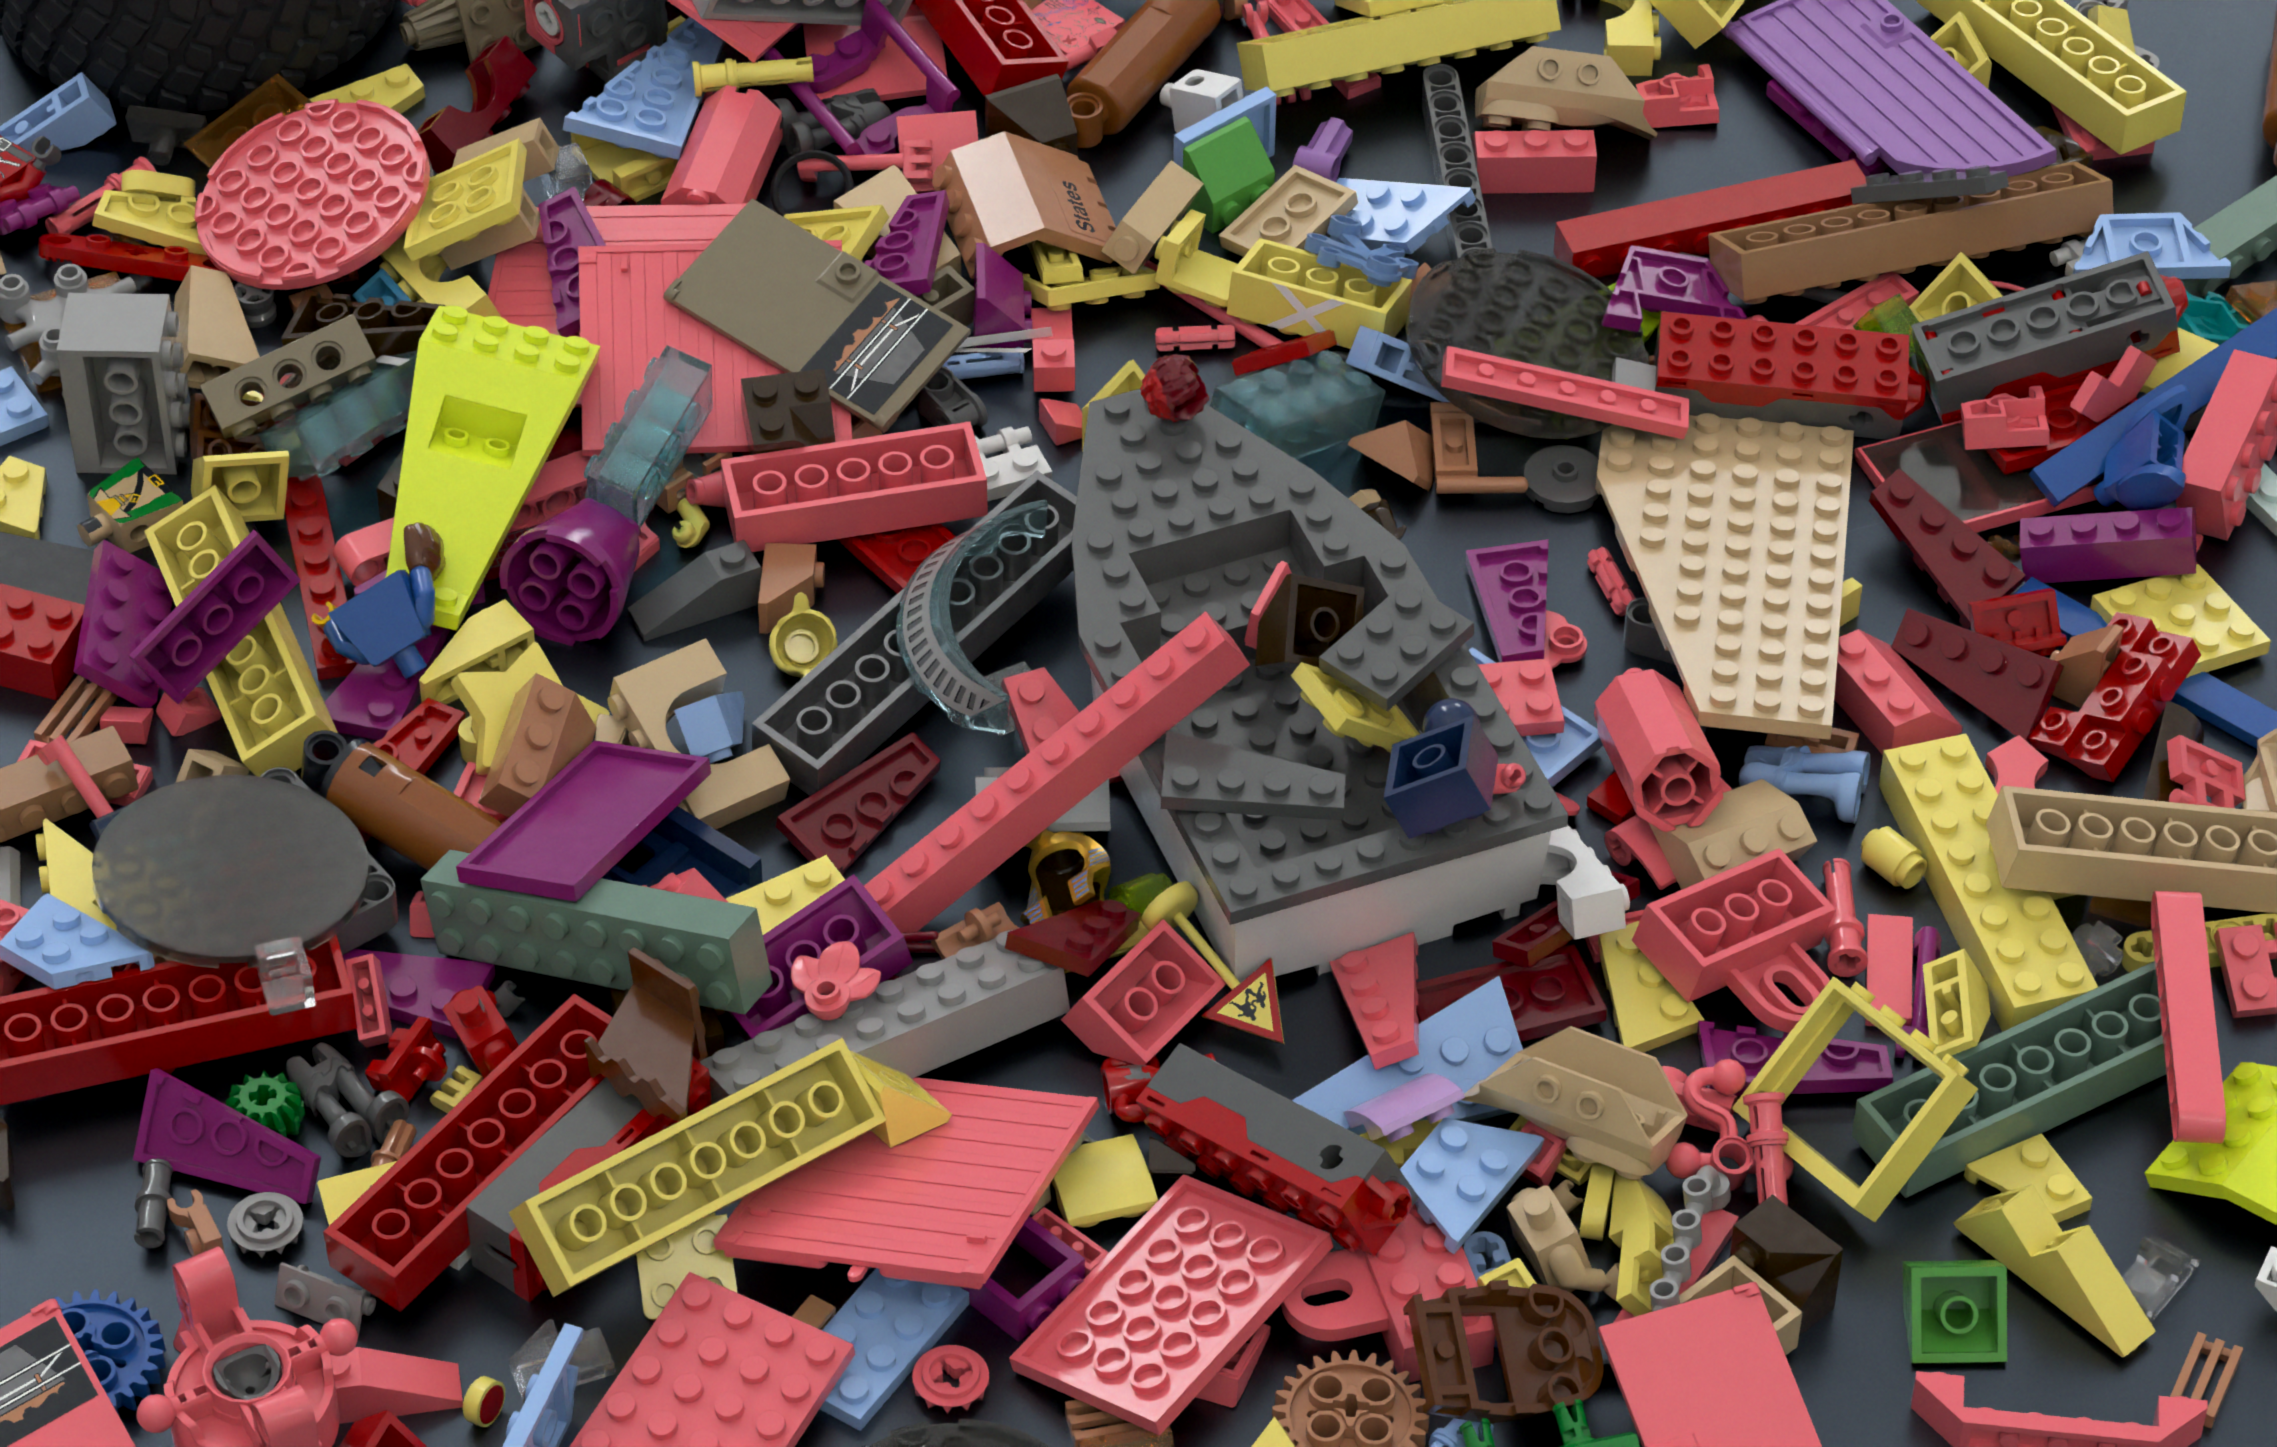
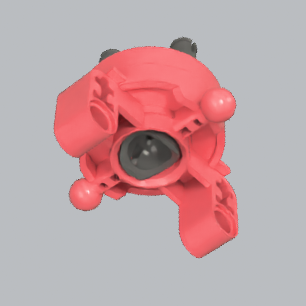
M219 1246L172 1265L178 1306L188 1330L179 1333L186 1349L179 1355L170 1370L167 1383L164 1384L165 1396L159 1394L149 1395L140 1402L136 1414L140 1426L145 1431L152 1433H161L171 1427L174 1447H332L338 1434L340 1416L331 1355L344 1356L354 1350L358 1341V1332L355 1325L348 1319L334 1318L326 1322L320 1334H318L308 1324L295 1328L288 1324L270 1320H250L243 1307H239L234 1275L227 1257Z

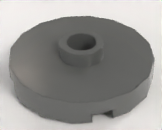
M1557 445L1541 449L1532 454L1525 464L1524 477L1528 480V489L1526 491L1528 498L1534 503L1535 499L1544 503V509L1552 512L1575 513L1591 508L1595 500L1603 497L1602 494L1598 495L1595 489L1599 459L1593 453L1577 446Z

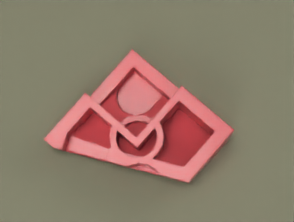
M1709 64L1699 65L1698 75L1690 78L1676 72L1658 80H1649L1636 84V90L1645 100L1643 114L1652 128L1719 123V107L1714 94V77Z
M2041 385L2029 387V397L2018 399L2007 393L1994 395L1989 399L1961 403L1965 450L2050 445L2049 426L2045 415V397Z

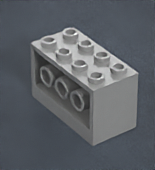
M67 294L56 352L76 473L113 474L138 457L155 474L177 475L179 459L186 458L188 444L187 434L184 431L185 429H190L188 421L190 404H185L184 398H187L188 376L187 373H180V368L183 367L184 349L183 343H176L175 337H178L179 314L171 310L169 294Z

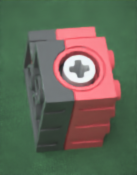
M524 0L526 30L530 36L553 54H556L558 58L575 71L583 66L589 67L592 72L608 83L635 60L640 62L644 60L647 51L654 45L660 47L667 41L668 20L667 10L665 9L666 0Z

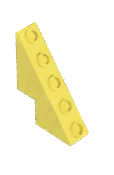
M45 818L43 820L44 833L35 834L39 861L47 860V866L39 867L42 893L50 892V895L129 938L128 929L101 910L100 907L105 902L95 891L96 885L101 884L102 878L107 877L108 871L113 870V868Z
M2033 1184L1984 1198L1953 1222L1959 1231L1996 1260L2004 1264L2009 1270L2119 1356L2125 1357L2130 1352L2136 1350L2142 1342L2156 1332L2091 1227L2086 1225L2062 1232Z

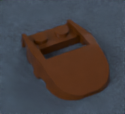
M1508 1280L1489 1281L1486 1286L1466 1289L1465 1285L1449 1288L1440 1298L1423 1301L1422 1294L1413 1295L1403 1307L1404 1315H1409L1426 1403L1422 1406L1424 1413L1479 1423L1482 1418H1487L1490 1424L1553 1414L1552 1408L1563 1401L1568 1410L1572 1408L1575 1399H1580L1582 1402L1587 1400L1597 1391L1602 1381L1604 1364L1593 1317L1582 1301L1572 1293L1558 1287L1533 1283L1529 1288L1509 1286ZM1462 1316H1492L1509 1403H1490L1489 1401L1479 1400Z

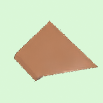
M1404 420L1352 437L1348 445L1423 489L1430 490L1433 484L1434 470L1432 437L1410 422Z

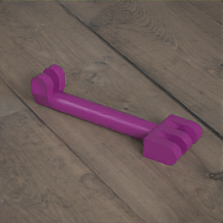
M1931 926L1922 927L1914 937L1913 956L1918 957L1912 1024L1911 1026L1903 1025L1902 1027L1910 1035L1916 1028L1928 1038L1929 1030L1923 964L1940 958L1942 937L1938 930ZM1895 1043L1894 1058L1903 1059L1906 1050Z

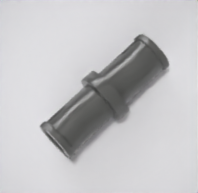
M158 1158L145 1162V1166L142 1168L141 1190L136 1194L134 1203L135 1210L138 1213L134 1240L138 1245L145 1248H156L162 1245V1241L165 1239L166 1216L169 1214L167 1200L172 1198L169 1190L173 1167L168 1161Z

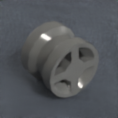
M240 282L236 284L234 290L248 327L261 328L272 323L277 317V306L274 302L275 290L256 288Z

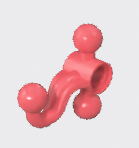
M1733 1059L1720 1060L1713 1067H1703L1695 1070L1685 1080L1682 1091L1685 1104L1691 1112L1715 1124L1719 1128L1720 1139L1714 1145L1711 1153L1699 1152L1693 1144L1686 1142L1676 1143L1668 1159L1665 1161L1667 1170L1674 1177L1686 1179L1695 1175L1701 1167L1710 1165L1728 1177L1730 1191L1742 1185L1747 1174H1756L1753 1148H1750L1745 1139L1738 1136V1128L1734 1117L1729 1111L1706 1100L1701 1095V1089L1707 1085H1712L1718 1093L1724 1095L1736 1094L1742 1090L1746 1083V1073L1744 1067L1738 1061ZM1783 1151L1784 1171L1787 1181L1793 1174L1794 1163L1792 1158ZM1728 1157L1733 1159L1739 1165V1169L1726 1168L1720 1162V1158Z

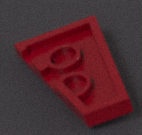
M1099 899L1008 932L1005 949L1089 977L1138 930L1141 913L1127 909V906L1119 901H1103Z

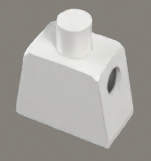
M1196 69L1174 84H1165L1160 92L1159 99L1162 105L1172 108L1174 129L1178 133L1243 99L1242 82L1237 77Z

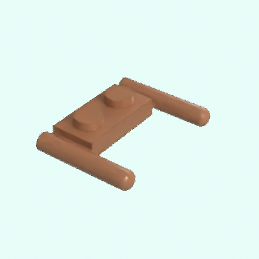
M1510 401L1430 402L1436 494L1525 493L1527 491L1528 480L1523 476L1478 477L1473 418H1517L1521 413L1519 403Z

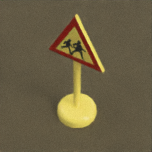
M1188 881L1178 882L1160 893L1145 909L1141 917L1142 924L1149 931L1162 919L1173 929L1179 926L1232 990L1206 1011L1202 1017L1284 1044L1273 959L1270 958L1240 983L1187 919L1199 900L1198 892L1192 883Z

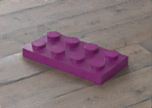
M103 540L94 549L73 672L141 708H151L157 702L159 687L129 658V654L171 613L173 598L160 569L106 540Z

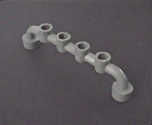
M1705 1165L1701 1167L1696 1175L1688 1177L1683 1182L1685 1209L1677 1211L1672 1216L1674 1244H1669L1662 1249L1663 1278L1654 1281L1649 1289L1652 1312L1680 1304L1679 1289L1681 1283L1686 1282L1691 1277V1251L1702 1242V1216L1709 1211L1722 1209L1730 1202L1729 1179L1725 1174L1718 1172L1713 1166Z

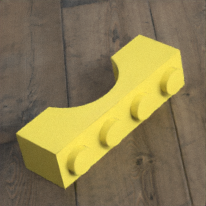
M1600 0L1616 5L1626 12L1621 16L1606 20L1604 55L1611 56L1626 76H1652L1653 60H1660L1661 37H1654L1659 32V12H1652L1656 8L1649 0Z
M406 231L387 250L380 254L384 262L379 265V268H383L396 283L399 282L397 285L413 302L417 300V302L445 305V307L459 306L466 309L468 313L484 317H501L488 295L469 275L449 282H438L441 274L448 266L443 257H438L437 255L433 257L424 256L412 262L404 251Z

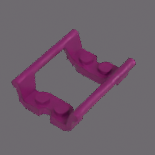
M867 0L865 2L861 29L834 42L835 50L832 54L828 56L814 53L809 55L812 56L814 82L786 84L847 155L896 154V150L899 147L896 117L952 112L953 102L960 97L959 89L879 0ZM889 35L926 76L927 103L920 107H906L868 126L862 131L860 138L855 140L815 93L829 91L865 72L881 50L886 47L885 41ZM775 48L769 49L764 55L765 61L784 59Z

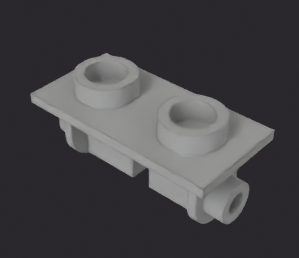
M283 1262L279 1265L274 1305L322 1324L334 1318L348 1319L355 1325L359 1336L362 1315L370 1316L376 1306V1299L370 1297L369 1291L366 1289L357 1290L342 1283L340 1285L336 1284L332 1279L309 1271L305 1265L294 1267Z

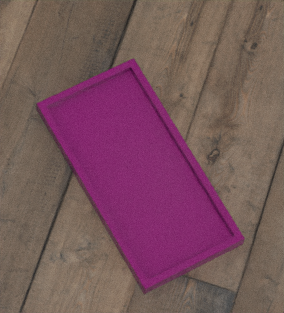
M594 740L456 866L458 881L460 883L576 902L711 774L710 760L707 757Z

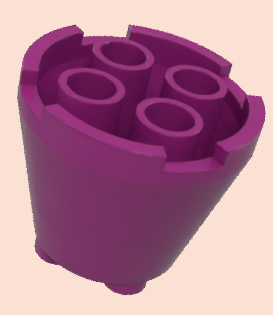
M585 498L579 504L526 531L517 538L507 550L501 562L499 573L501 589L507 590L519 614L534 628V633L538 636L573 646L575 640L601 639L611 630L623 611L639 556V526L633 519L625 517L613 507L599 503L591 498Z

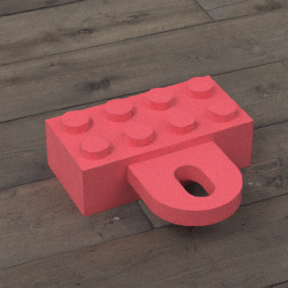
M1778 848L1647 904L1632 941L1688 1003L1728 986L1761 1022L1776 1030L1790 1033L1830 981L1827 975L1805 951L1821 944L1836 908L1786 854ZM1774 982L1787 985L1806 1007L1793 1004Z
M1414 1204L1407 1217L1399 1223L1375 1257L1359 1248L1355 1252L1343 1249L1327 1253L1281 1303V1308L1285 1319L1291 1327L1300 1334L1315 1340L1340 1341L1381 1332L1392 1361H1394L1397 1374L1407 1370L1410 1373V1383L1421 1380L1409 1315H1404L1403 1307L1413 1295L1422 1294L1423 1301L1440 1298L1449 1288L1466 1285V1289L1479 1286L1463 1247L1461 1246L1455 1254L1449 1252L1444 1246L1446 1236L1435 1223L1427 1225L1418 1214L1417 1207ZM1334 1290L1344 1291L1350 1295L1346 1300L1320 1306H1312L1303 1301L1308 1296ZM1462 1316L1472 1368L1493 1364L1495 1331L1491 1316Z

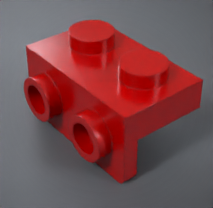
M2052 588L1968 602L1971 631L2041 656L2050 655L2056 650L2057 646L2067 644L2066 635L2061 633L2056 593Z

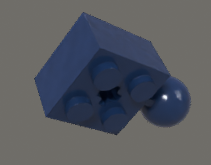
M1456 698L1438 701L1425 714L1422 734L1392 744L1384 800L1409 839L1424 833H1436L1446 825L1463 819H1475L1486 811L1491 810L1498 754L1481 728L1477 712L1470 704Z

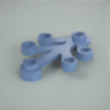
M1331 215L1327 230L1330 238L1317 233L1307 234L1304 249L1318 254L1317 263L1323 266L1340 268L1341 263L1360 269L1363 274L1367 275L1369 283L1381 287H1390L1392 282H1399L1401 277L1407 279H1415L1419 263L1412 259L1404 258L1406 250L1402 247L1383 244L1381 248L1370 250L1359 239L1362 222L1345 215Z

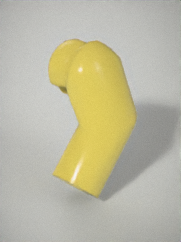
M683 498L677 504V511L683 518V521H680L682 527L678 530L674 526L672 536L676 540L677 545L689 549L699 545L710 528V522L698 504H690L687 498Z

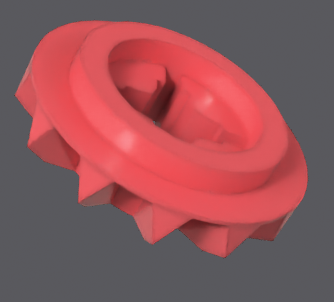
M944 1345L933 1348L923 1354L914 1366L912 1379L915 1394L925 1399L928 1408L935 1405L942 1406L947 1414L952 1407L961 1406L968 1410L972 1401L983 1400L985 1389L989 1385L988 1366L977 1352L964 1346ZM943 1370H945L947 1375L950 1374L953 1379H959V1387H952L949 1382L943 1383Z

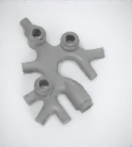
M65 264L57 270L54 276L56 296L54 299L47 301L31 299L29 285L20 275L8 274L0 279L1 319L11 324L26 323V327L5 337L8 347L15 351L27 344L39 342L42 361L29 373L30 379L35 384L41 385L50 375L60 376L56 349L67 294H132L137 291V288L131 277H127L108 287L92 289L88 288L87 275L78 265Z

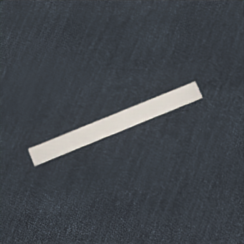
M1051 327L967 337L959 348L1053 336Z
M958 348L955 352L1026 353L1032 348Z
M382 355L376 359V362L400 366L410 359Z

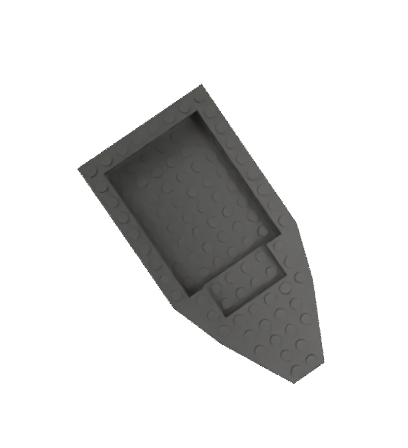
M1140 389L1089 402L1072 531V558L1078 643L1091 669L1093 701L1206 611L1233 638L1250 663V666L1169 731L1346 775L1343 820L1160 809L1166 733L1119 770L1177 881L1191 882L1196 888L1199 900L1193 911L1217 955L1239 982L1244 981L1270 958L1273 959L1275 977L1312 966L1317 974L1320 975L1332 971L1329 962L1341 958L1348 952L1361 951L1414 932L1418 945L1451 936L1455 924L1495 911L1500 913L1503 920L1519 916L1520 904L1537 898L1551 832L1567 827L1568 813L1465 643L1396 705L1416 730L1422 734L1425 714L1435 703L1448 698H1456L1467 702L1477 712L1481 728L1498 754L1497 764L1516 763L1521 765L1525 770L1526 780L1520 789L1513 793L1493 795L1491 810L1486 811L1481 816L1475 819H1463L1444 826L1436 833H1424L1409 839L1384 800L1391 753L1383 747L1374 744L1372 747H1367L1356 738L1347 735L1344 738H1340L1331 733L1322 722L1324 716L1320 711L1310 706L1301 697L1300 692L1302 689L1292 678V673L1255 666L1256 649L1246 646V642H1244L1250 613L1274 569L1281 561L1288 563L1292 574L1364 587L1363 618L1406 581L1438 600L1405 544L1314 470L1207 404L1204 405V410L1194 416L1193 419L1188 421L1179 420L1174 423L1171 420H1163L1155 415H1151L1147 401L1141 395Z

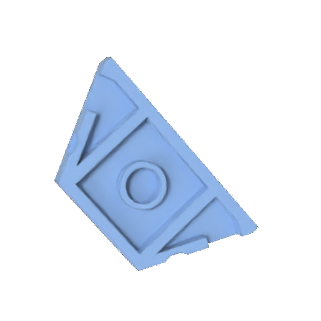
M1339 178L1336 182L1356 191L1358 204L1345 216L1362 222L1359 239L1370 250L1381 248L1383 244H1392L1405 249V254H1412L1426 242L1429 236L1438 233L1449 224L1446 215L1460 204L1468 208L1476 200L1470 187Z
M2180 212L2100 214L2094 225L2093 234L2088 237L2084 245L2083 254L2079 262L2076 261L2073 274L2146 251L2149 252L2159 274L2167 277L2175 276L2179 279L2229 278L2231 263L2226 257L2219 260L2209 250L2211 242L2204 235L2195 231L2192 228V224Z
M48 893L43 895L0 941L1 960L54 990L74 986L84 981L113 977L111 967L134 962L139 965L140 971L155 967L152 950Z
M1443 1118L1404 1163L1400 1170L1419 1197L1414 1203L1418 1214L1427 1225L1435 1223L1446 1236L1444 1246L1449 1252L1455 1254L1520 1177L1540 1153L1544 1138L1535 1134Z
M564 1324L539 1375L533 1374L527 1384L525 1403L521 1411H514L507 1425V1438L502 1447H559L572 1421L574 1391L579 1367L570 1365L569 1362L577 1346L582 1341L583 1328Z

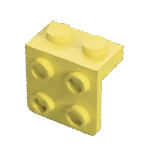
M1191 209L1181 221L1176 220L1167 237L1163 235L1160 238L1155 250V259L1159 260L1154 282L1166 286L1173 293L1189 294L1203 299L1210 306L1217 308L1227 307L1231 274L1238 264L1198 250L1206 214Z
M713 1213L636 1254L643 1313L647 1319L656 1320L689 1272L737 1293L733 1258L726 1257L724 1250L715 1249L713 1241L728 1220L727 1214L716 1215Z

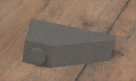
M745 540L707 551L628 607V615L645 642L756 606L759 599L761 566Z

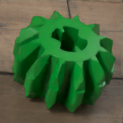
M264 1070L260 1078L253 1079L245 1074L243 1085H231L230 1098L226 1099L227 1106L286 1138L287 1135H298L300 1122L304 1120L305 1107L296 1082H288L283 1073L270 1078Z

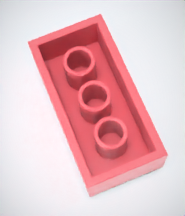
M2234 349L2183 456L2182 472L2186 474V482L2183 493L2176 499L2177 508H2196V533L2228 541L2234 526H2240L2246 513V500L2249 494L2256 493L2259 487L2261 468L2265 460L2270 461L2274 455L2277 443L2276 359Z

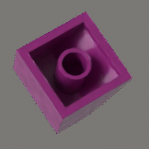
M976 243L973 337L1032 329V319H1026L1024 316L1031 315V291H1024L1023 274L985 243ZM1032 339L974 346V348H1024V343H1032Z

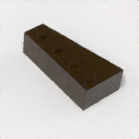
M307 290L281 337L283 346L354 314L376 359L382 355L410 359L400 366L376 362L378 369L371 371L372 374L389 373L391 375H398L404 372H414L419 339L438 306L445 307V305L401 300L394 306L384 304L383 298L369 297L364 303L352 302L349 295L337 293L334 294L332 299L321 298L318 291ZM326 355L319 360L318 366L324 370H333L340 364L341 360L337 356Z

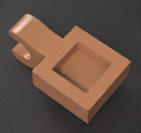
M198 1190L191 1191L193 1205L188 1208L178 1207L173 1198L167 1200L170 1220L177 1226L190 1229L184 1231V1237L192 1257L218 1246L224 1252L222 1236L206 1204H204L202 1194Z

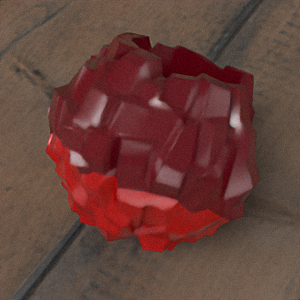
M1178 354L1159 357L1151 365L1147 374L1142 379V386L1140 387L1141 395L1147 401L1151 415H1155L1163 420H1171L1175 423L1179 420H1191L1204 410V405L1210 400L1209 395L1206 393L1204 381L1198 375L1199 370L1189 356Z

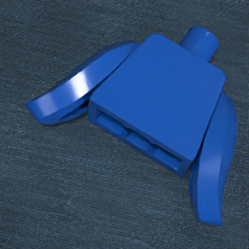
M2180 384L2163 392L2137 411L2127 423L2121 440L2106 455L2104 480L2093 489L2095 498L2101 505L2110 507L2118 501L2130 511L2159 509L2170 504L2183 493L2186 482V474L2182 472L2185 439L2183 429L2189 418L2192 406V395L2186 385Z

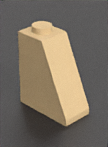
M1171 160L1123 217L1101 251L1135 274L1155 254L1160 238L1163 235L1167 237L1170 234L1176 220L1180 221L1204 183Z

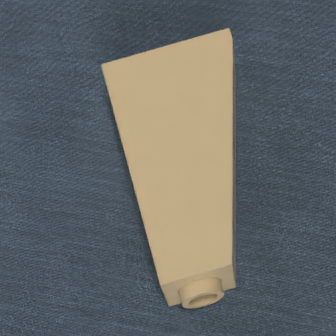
M892 165L834 200V209L873 205L884 206L889 219L879 232L877 239L866 252V255L873 259L877 254L875 245L880 237H885L890 233L889 223L904 199L908 195L917 193L900 169ZM944 231L935 273L950 265L961 275V253Z
M191 265L175 294L174 312L179 314V334L175 338L176 343H183L184 361L183 367L180 368V373H187L188 387L201 389V384L251 362L260 356L229 275L223 271Z

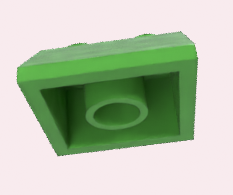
M1246 116L1183 148V169L1204 183L1186 210V213L1193 209L1206 214L1203 227L1212 234L1230 225L1275 183V170L1251 120Z
M1998 1260L1903 1261V1312L1911 1363L2007 1362V1267Z

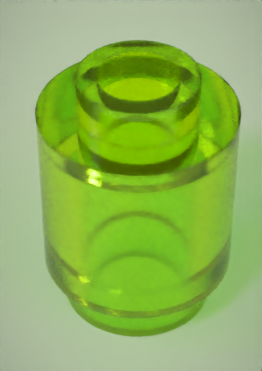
M1149 872L1112 887L1109 892V899L1107 900L1119 901L1125 904L1127 909L1141 913L1140 921H1142L1141 917L1148 905L1173 884L1164 873L1154 874Z

